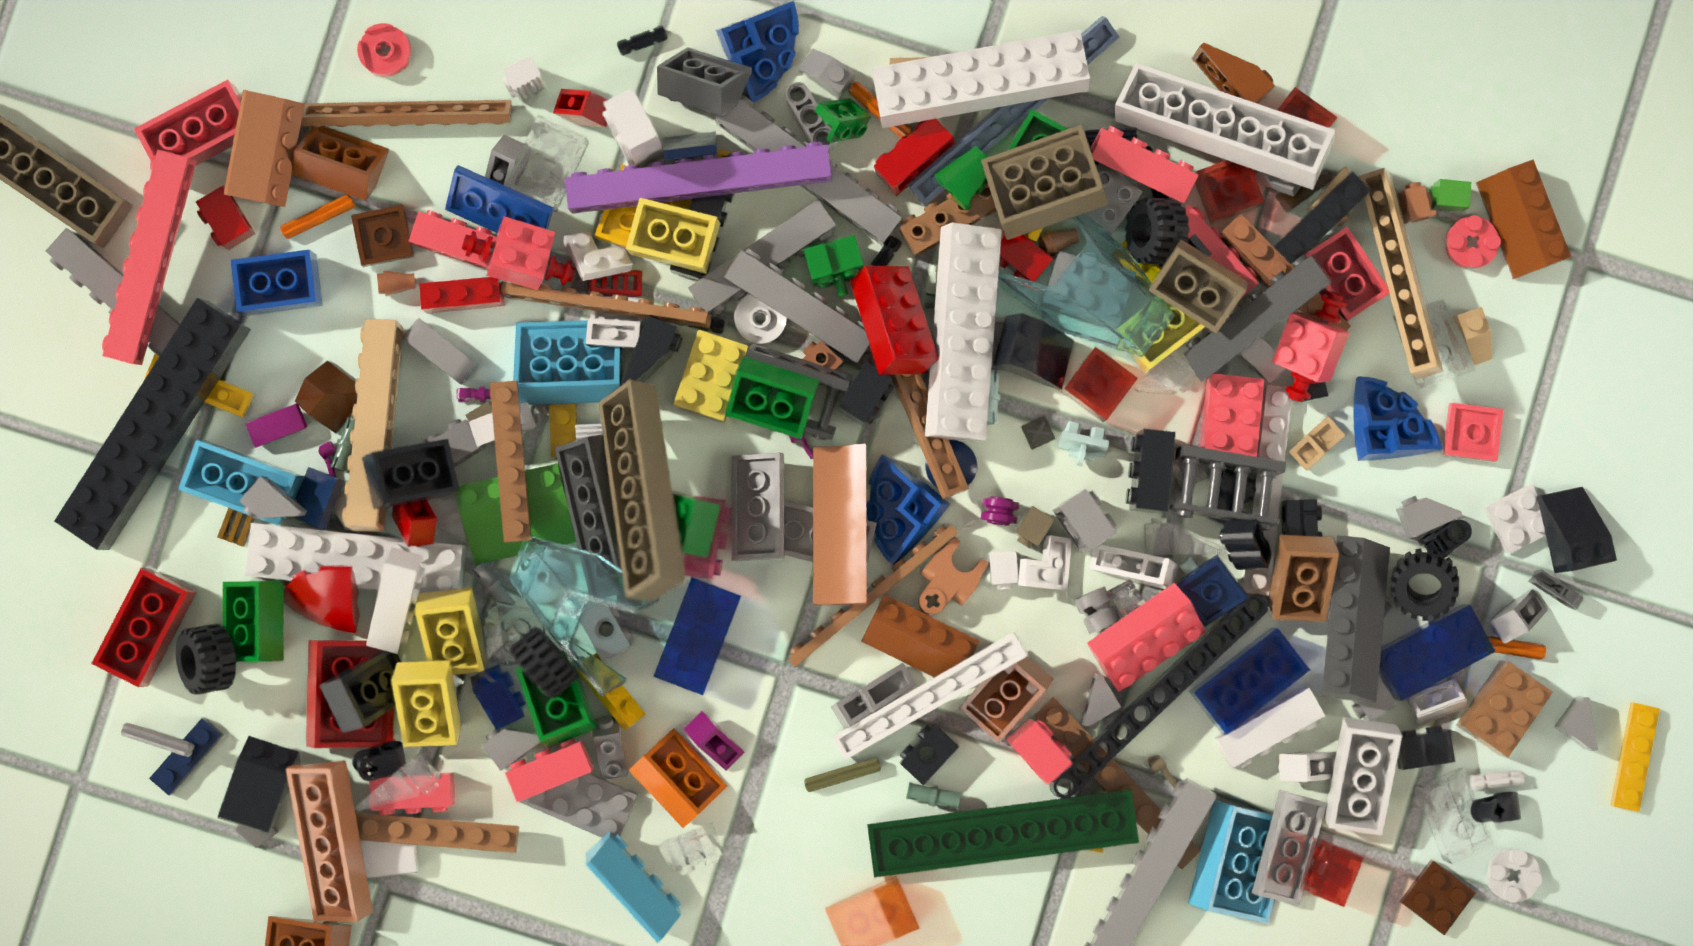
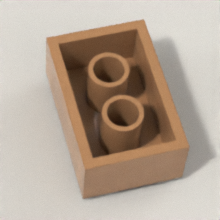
M1279 536L1268 598L1273 620L1326 622L1339 557L1333 537Z
M1499 661L1456 726L1497 755L1509 758L1553 692L1511 662Z

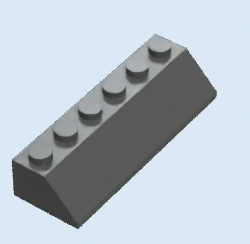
M1303 254L1291 263L1294 268L1287 274L1281 271L1270 280L1272 285L1265 291L1262 287L1249 296L1251 301L1247 305L1242 307L1241 304H1238L1234 307L1229 315L1230 318L1223 323L1217 334L1210 329H1206L1209 332L1207 336L1203 339L1197 336L1186 345L1188 350L1184 353V356L1201 382L1331 283L1332 278L1312 254L1309 257Z
M603 434L585 437L555 447L590 602L624 595L626 593Z
M1337 535L1336 547L1339 557L1331 594L1322 697L1376 703L1390 547L1366 538Z

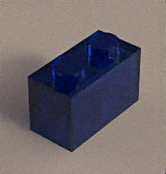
M500 664L470 677L473 693L496 730L525 717L523 706L526 705L524 696L520 690L517 692L514 690L513 686L515 683L510 672H504Z

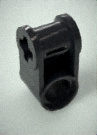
M1453 520L1428 533L1418 543L1420 546L1423 545L1426 550L1427 548L1433 549L1434 554H1437L1438 551L1444 553V558H1446L1453 550L1470 539L1472 528L1465 520ZM1456 524L1462 528V535L1458 539L1452 535V528Z
M389 741L379 746L360 750L353 756L352 765L359 776L365 781H373L389 775L400 774L407 769L403 743L401 741Z
M1501 792L1493 794V796L1474 800L1471 805L1472 818L1477 823L1489 821L1502 823L1522 819L1518 792Z

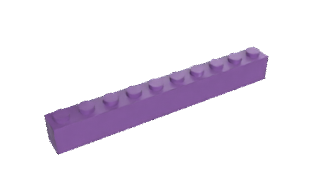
M812 142L806 144L804 148L788 145L781 147L780 151L770 152V149H758L754 151V154L744 155L743 152L729 153L728 157L725 158L708 155L702 157L701 161L691 162V159L686 158L676 160V164L665 165V162H654L649 164L650 167L639 168L638 165H629L623 167L621 171L605 168L597 170V174L587 175V172H575L571 174V177L565 178L568 210L575 214L638 206L640 198L663 203L830 182L832 177L828 146L822 145L821 142Z

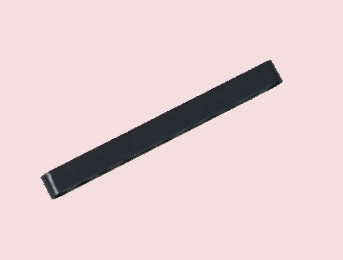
M1251 594L1247 600L1227 612L1071 760L1072 764L1050 783L1049 786L1052 794L1063 799L1074 796L1267 613L1269 609L1267 598L1262 594ZM1251 599H1255L1259 603L1257 613H1253L1249 608ZM1232 617H1237L1240 620L1241 625L1237 631L1233 630L1230 626ZM1215 634L1220 636L1222 644L1218 649L1214 648L1211 644V638ZM1196 652L1200 653L1203 657V662L1199 667L1195 666L1192 662V656ZM1177 670H1180L1184 675V681L1180 685H1177L1173 680V674ZM1158 688H1161L1165 693V699L1161 703L1154 699V692ZM1139 706H1142L1146 711V717L1142 721L1137 720L1134 714L1135 709ZM1120 724H1123L1127 729V734L1123 739H1119L1115 734L1116 727ZM1101 742L1105 743L1108 747V752L1104 757H1099L1096 753V746ZM1084 760L1087 762L1089 769L1085 775L1081 776L1078 774L1076 767L1080 761ZM1061 779H1066L1070 786L1069 790L1064 794H1061L1057 789V784Z

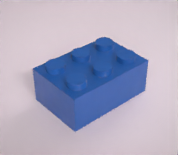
M310 249L230 260L236 311L244 316L323 306L317 254Z

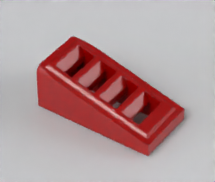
M631 270L610 275L612 276L611 289H607V276L601 277V288H596V279L587 280V291L599 292L603 296H642V270ZM618 276L623 277L622 289H618ZM629 277H633V290H628Z

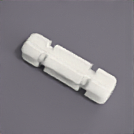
M1512 770L1509 773L1504 771L1487 773L1484 776L1481 774L1470 776L1471 787L1475 790L1485 789V787H1505L1510 784L1513 786L1522 785L1524 783L1523 773L1520 770Z

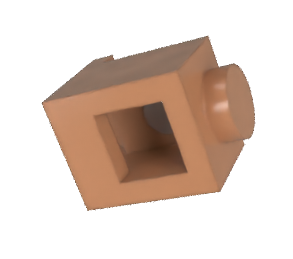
M1421 182L1405 185V189L1398 194L1404 224L1429 220L1437 215L1436 210L1430 211L1432 206L1431 195L1429 192H1426L1425 185L1421 186Z
M821 340L817 344L814 341L811 342L803 351L806 355L803 358L804 360L838 370L843 365V361ZM817 355H825L826 361L818 363L816 361Z

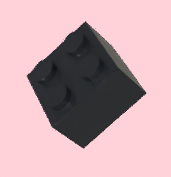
M866 361L837 406V411L862 427L866 422L871 424L880 410L876 407L880 400L885 402L894 388L890 384L893 378L889 375H879L877 368Z

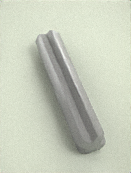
M124 723L121 730L123 737L186 757H190L194 750V744L131 723Z

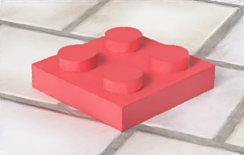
M1449 403L1443 455L1491 462L1498 461L1504 409Z

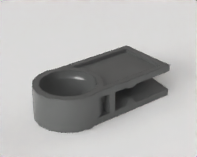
M1535 570L1531 579L1528 580V582L1570 609L1577 610L1584 599L1576 591L1543 570Z

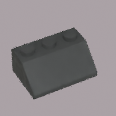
M687 47L657 66V94L668 98L670 101L681 102L689 105L691 108L710 112L714 116H723L737 106L752 73V68Z

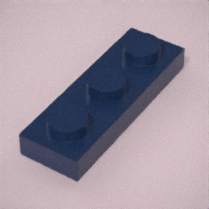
M205 717L201 718L183 739L194 744L192 755L186 757L171 752L149 779L168 796L172 795L224 734Z

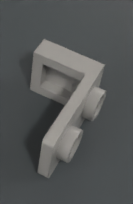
M602 716L594 719L597 729L593 730V741L602 779L607 780L628 776V767L621 741V726L613 716Z

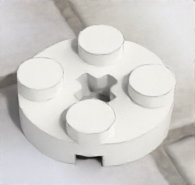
M1505 848L1496 852L1489 859L1486 882L1489 889L1497 897L1512 903L1525 901L1533 896L1542 884L1539 864L1532 855L1525 851ZM1511 868L1514 871H1519L1517 881H1509L1507 878L1510 875L1509 870Z

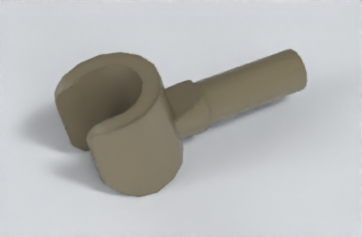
M1159 755L1149 758L1147 761L1152 772L1156 773L1161 770L1165 778L1175 788L1178 782L1169 772L1164 759Z

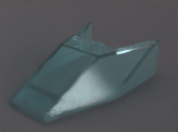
M1085 213L1072 217V219L1087 239V243L1055 284L1046 286L1005 273H998V281L1004 291L1062 333L1139 357H1143L1175 317L1164 300L1148 291L1151 282L1130 252Z
M532 536V540L523 541L509 577L510 582L548 633L601 696L625 684L627 678L573 642L589 601L637 613L658 602L660 598L654 602L626 598L622 570L598 554Z

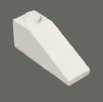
M1099 545L1095 548L1090 569L1093 571L1161 589H1166L1175 583L1179 565L1168 558L1105 545Z

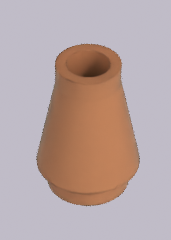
M1075 228L1045 231L1043 235L1039 236L1040 248L1050 256H1054L1059 251L1079 243V234Z
M383 271V273L377 274L379 295L386 294V296H390L410 289H416L414 273Z

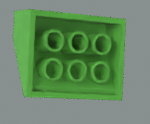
M558 463L526 470L532 540L504 542L498 477L459 486L460 491L455 493L475 565L576 542Z

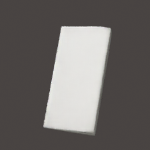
M1456 678L1406 696L1418 726L1467 707V698Z

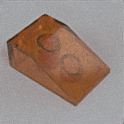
M897 875L825 908L841 946H879L920 929Z

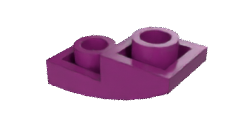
M298 403L245 423L255 448L308 428Z

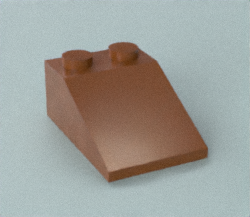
M1202 43L1191 58L1218 91L1258 104L1275 87L1272 83V76L1266 70H1261L1259 66L1207 43Z
M1027 656L981 682L959 709L999 743L1048 689L1054 678Z
M268 916L265 946H349L352 925L330 921Z

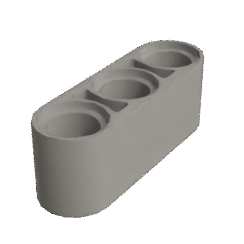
M801 82L790 84L786 90L787 104L809 143L816 142L820 136H828L831 127L826 125L822 118L814 112L818 104L808 87ZM796 91L803 92L805 98L802 101L796 102L791 98L792 93ZM812 113L818 117V120L814 124H808L804 121V117ZM835 142L828 145L829 154L834 150Z
M419 317L402 337L461 385L478 365Z

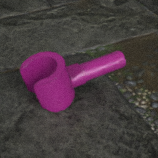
M804 433L801 439L789 436L791 443L800 441L809 458L813 459V450L808 445Z
M328 441L319 447L318 452L327 465L329 475L337 478L335 469L331 467L333 462L330 457L336 454L337 450L334 444Z

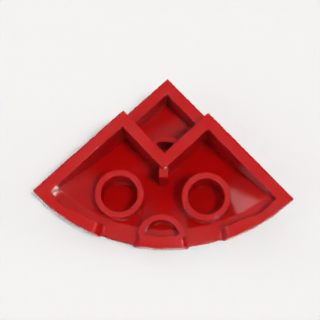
M321 566L317 573L303 570L293 575L291 583H285L284 603L293 611L322 626L356 633L360 618L357 605L359 591L352 566Z

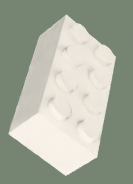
M633 88L604 102L607 111L603 112V115L629 165H638L639 168H645L650 163L664 158L663 148L658 135Z
M1343 717L1324 814L1328 828L1382 836L1402 738L1396 724Z

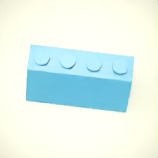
M196 440L178 490L247 514L243 510L245 506L240 502V499L260 477L270 478L295 500L304 476L209 441ZM284 517L263 518L261 520L279 526Z
M609 831L586 852L585 865L658 944L681 916L679 908L681 903L671 892L667 895L661 888L663 883L654 873L649 875L644 869L646 865L637 854L632 856L625 849L628 845L618 834L614 837Z

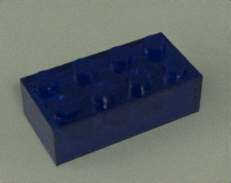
M691 577L653 677L702 696L705 695L742 596Z
M1461 604L1450 610L1446 615L1442 614L1440 618L1433 619L1382 646L1379 671L1394 699L1403 701L1496 651L1471 605Z
M1271 627L1193 687L1189 693L1219 732L1227 735L1304 676L1310 669L1277 627Z

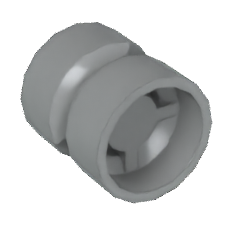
M1105 586L1074 600L1079 613L1086 616L1083 621L1089 634L1104 629L1120 620L1115 607L1109 606L1111 598Z

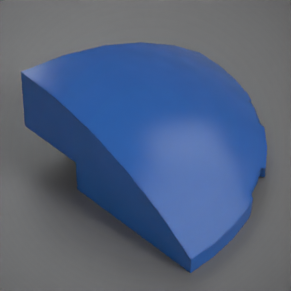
M794 1L715 30L727 59L752 68V73L744 89V93L752 103L760 100L778 86L777 82L792 65L796 54L794 50L796 36L799 34V21Z
M1362 376L1356 378L1353 417L1358 461L1401 458L1437 452L1443 449L1430 419L1425 420L1417 409L1418 403L1404 391L1396 392L1387 387L1388 382L1380 379Z
M882 454L870 476L869 485H871L870 500L866 502L868 521L877 523L875 529L876 539L874 541L885 559L893 566L907 555L927 534L949 507L950 503L946 499H942L939 493L920 478Z

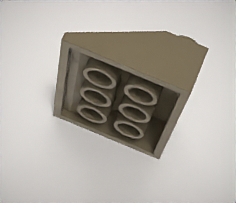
M1082 124L981 160L1007 240L1109 205Z

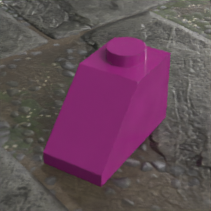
M703 711L683 729L698 748L726 771L745 753Z

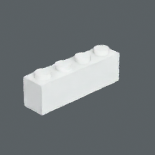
M391 547L384 565L366 646L397 654L400 645H406L410 629H406V624L411 625L415 609L411 608V604H416L420 592L419 588H415L416 583L421 584L425 568L420 567L423 556Z
M1303 687L1213 739L1228 766L1232 768L1237 766L1238 769H1241L1252 762L1250 758L1257 754L1264 756L1275 749L1273 745L1280 741L1287 743L1298 736L1296 732L1303 728L1310 730L1321 723L1319 719L1324 717L1325 714L1311 689Z

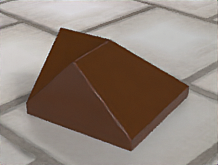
M327 360L304 379L295 402L309 416L337 434L346 423L347 417L353 414L354 404H357L358 394L355 390V381Z

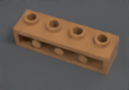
M988 181L985 183V188L981 194H974L970 200L972 207L967 211L953 200L951 193L946 196L948 200L941 204H938L936 201L925 207V213L916 217L913 214L901 222L902 226L899 227V233L914 258L940 244L942 226L950 223L973 225L997 211Z

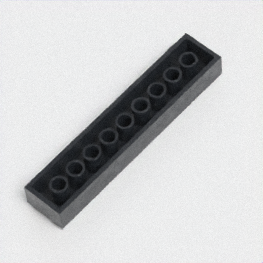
M196 298L54 522L94 549L110 550L251 329L209 301Z

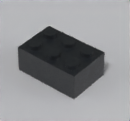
M1142 429L1137 432L1136 436H1132L1131 452H1135L1134 461L1129 463L1128 478H1132V484L1130 489L1127 488L1125 503L1129 504L1130 511L1158 514L1168 512L1176 432Z
M448 439L374 451L362 457L373 510L450 496L460 491Z

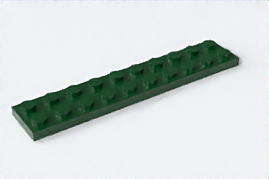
M1132 789L867 824L874 878L1139 843Z

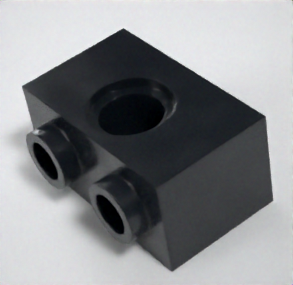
M927 724L917 735L920 740L914 746L909 744L899 755L902 758L899 762L900 765L923 786L959 748L936 724L932 727ZM925 745L932 746L935 751L934 756L929 760H924L920 757V749Z

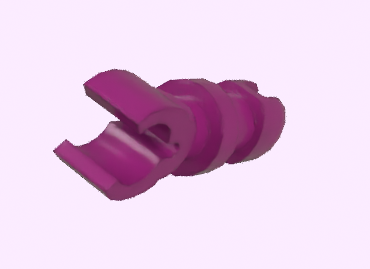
M481 386L479 389H456L458 402H471L475 400L486 402V399H491L490 389H485V386Z

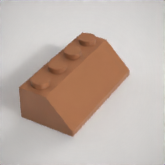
M243 90L224 195L285 207L304 103Z

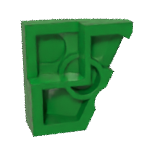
M977 146L934 175L937 183L950 192L953 200L966 211L972 207L970 200L974 194H981L987 182L981 162L982 159L987 157Z

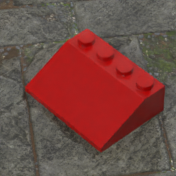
M308 640L306 747H375L393 741L394 708L362 728L342 733L320 688V685L325 681L383 650L366 646L367 640Z

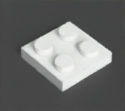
M1528 484L1483 507L1506 554H1511L1546 536L1537 498L1538 494L1532 484Z

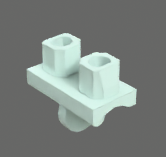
M1069 421L1065 431H1062L1057 448L1068 450V456L1077 458L1076 466L1082 467L1084 460L1094 461L1095 456L1104 458L1109 445V440H1106V430L1104 428L1092 427L1090 436L1080 434L1082 425Z

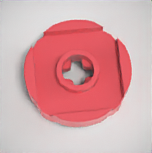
M379 23L369 27L364 32L365 34L362 36L361 41L359 40L357 53L360 62L370 73L375 76L390 77L400 73L409 66L411 45L407 36L401 30L388 23ZM382 44H386L388 48H391L387 56L378 54Z
M1476 215L1460 219L1446 233V253L1450 260L1461 268L1476 269L1487 265L1494 259L1501 244L1495 227L1486 219ZM1468 236L1477 239V249L1475 247L1470 249L1467 247L1469 241L1466 238Z

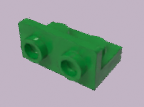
M851 98L818 103L814 111L822 118L826 125L832 127L826 138L830 143L860 138L867 131V124L872 117Z

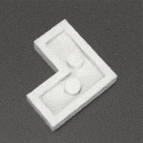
M589 231L564 235L563 243L582 281L631 271L632 262L624 248L615 246L598 250Z
M1045 535L1042 561L1021 559L1018 585L1067 591L1072 538Z

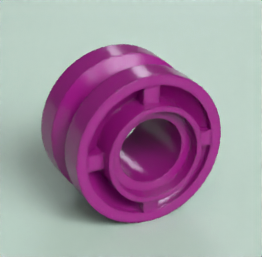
M990 496V498H983L982 505L987 508V511L981 512V520H985L986 523L1004 526L1017 524L1018 517L1013 515V511L1019 510L1018 502L1002 497Z

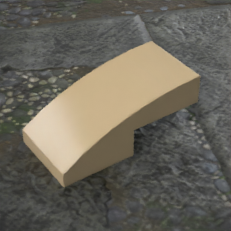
M1327 416L1288 452L1307 471L1346 435Z

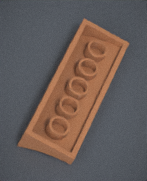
M866 444L813 447V605H867Z
M346 760L319 764L291 765L286 768L313 920L359 922L371 914L373 909Z

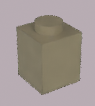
M1031 506L1014 532L1015 535L1019 536L1017 541L1027 548H1031L1032 545L1038 547L1055 519L1036 507Z

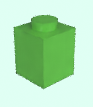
M1439 179L1429 190L1432 199L1431 209L1455 212L1467 210L1470 208L1472 182Z

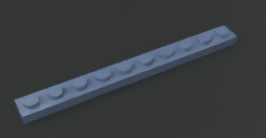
M1101 16L1081 33L1087 65L1119 38V35L1105 16ZM1049 98L995 108L908 183L907 186L919 202L926 206L945 190L936 181L934 175L975 146L986 154L1022 123L1031 109L1037 110Z

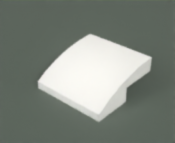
M628 298V301L638 302V299L642 298ZM591 310L587 324L586 345L635 348L642 331L643 319Z
M360 840L367 878L418 873L416 845Z

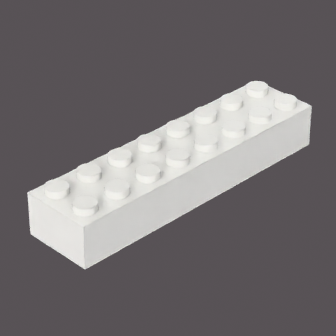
M1080 30L872 68L882 128L1089 91L1090 84Z
M1135 63L1115 104L1116 122L1137 127L1139 130L1312 190L1332 149L1335 130L1139 63Z
M950 223L941 227L932 337L939 359L930 367L925 436L965 441L986 440L1002 229L960 223Z
M251 523L245 576L291 581L294 574L303 570L317 573L321 566H352L358 588L379 590L384 565L392 547L423 556L420 567L425 568L421 584L416 583L415 587L420 589L419 594L463 588L468 546L434 542L431 545L407 547L404 539Z

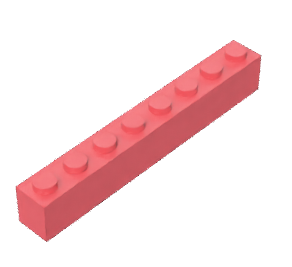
M158 149L156 155L151 159V175L149 181L144 185L143 195L145 198L143 205L138 209L136 215L138 224L136 231L130 238L129 245L131 250L129 258H126L124 261L122 284H119L116 290L117 303L109 316V333L102 342V349L104 350L102 356L130 364L143 365L197 162L195 160Z

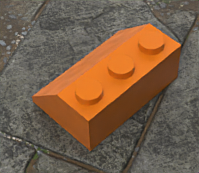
M674 728L629 769L682 828L696 818L727 787L724 781Z

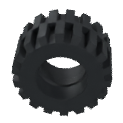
M1145 197L1142 200L1139 199L1136 205L1132 206L1131 213L1127 217L1125 240L1130 256L1137 263L1164 265L1180 240L1188 243L1189 219L1186 216L1185 208L1181 206L1179 201H1175V199Z
M1419 548L1415 550V554L1409 551L1405 554L1404 559L1400 557L1396 567L1394 566L1390 584L1391 597H1394L1396 607L1401 606V612L1405 615L1410 612L1413 619H1417V616H1422V621H1428L1429 616H1433L1434 620L1438 619L1441 612L1446 615L1449 612L1450 606L1454 607L1459 593L1458 570L1456 566H1452L1453 561L1449 557L1445 559L1444 553L1440 551L1434 554L1433 549L1427 548V552H1422V549ZM1418 574H1430L1439 580L1441 587L1433 594L1422 595L1410 587L1409 580Z
M220 624L187 628L182 630L178 636L176 644L177 669L185 688L191 694L199 695L225 690L233 684L236 675L235 650L228 632Z
M533 627L510 647L511 655L538 688L552 699H555L579 678L578 672L572 663L545 632L538 627Z

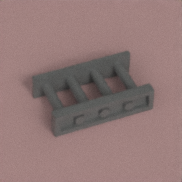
M752 343L746 357L818 379L820 384L827 385L828 393L819 422L808 419L804 431L811 433L814 438L819 440H832L836 427L830 426L829 422L838 393L842 392V390L847 392L852 375Z
M1182 445L1176 449L1175 459L1184 460L1183 464L1186 465L1181 503L1176 502L1170 505L1169 511L1177 512V516L1183 518H1193V515L1222 520L1257 519L1263 531H1269L1270 527L1279 525L1280 519L1269 518L1268 516L1272 482L1277 475L1285 473L1286 462L1189 445ZM1199 463L1209 464L1211 469L1207 507L1192 505L1196 466H1199ZM1225 467L1233 468L1234 472L1237 473L1232 511L1217 509L1221 474ZM1250 471L1260 473V477H1262L1258 516L1243 513L1247 475L1250 474Z

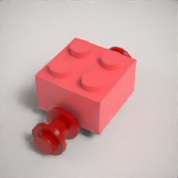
M503 217L495 245L492 244L493 237L488 236L486 240L477 238L476 232L472 231L471 235L465 234L461 250L466 251V257H470L472 253L481 255L482 262H486L488 254L491 256L487 276L537 291L543 279L549 281L552 277L560 279V284L565 286L567 281L572 282L576 267L572 266L571 260H567L563 264L557 262L554 255H551L549 259L555 236L554 231L508 217Z
M1329 291L1328 295H1321V299L1324 301L1323 308L1316 310L1314 313L1320 319L1304 312H1292L1289 315L1272 359L1273 363L1292 371L1291 375L1295 380L1293 385L1286 386L1285 391L1289 393L1288 397L1297 402H1303L1304 399L1309 400L1311 398V394L1308 392L1310 384L1331 381L1350 333L1331 324V322L1340 323L1341 318L1337 315L1340 308L1347 306V302L1343 300L1344 296L1337 292Z

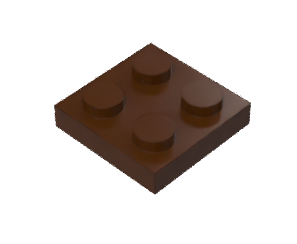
M403 205L351 215L360 263L363 268L414 257L413 247L409 242L410 232Z
M1430 860L1399 902L1439 933L1445 935L1476 893L1435 861Z

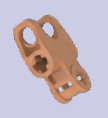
M956 537L942 550L937 552L920 573L930 581L918 598L919 608L927 615L940 613L951 598L962 606L977 588L980 578L989 564L986 560L981 559L971 571H958L952 563V555L961 542ZM935 595L938 606L928 608L926 606L928 603L925 599L926 596L932 597Z

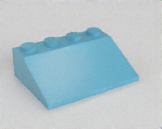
M588 320L516 323L513 381H518L520 404L528 402V405L600 402L621 386L623 381L622 347L586 345Z
M1217 800L1213 802L1188 904L1209 912L1269 924L1274 899L1255 895L1252 893L1271 824L1272 814Z

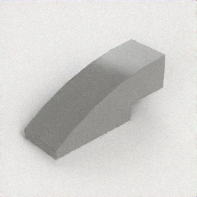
M901 663L830 707L845 729L877 711L917 684L904 663Z

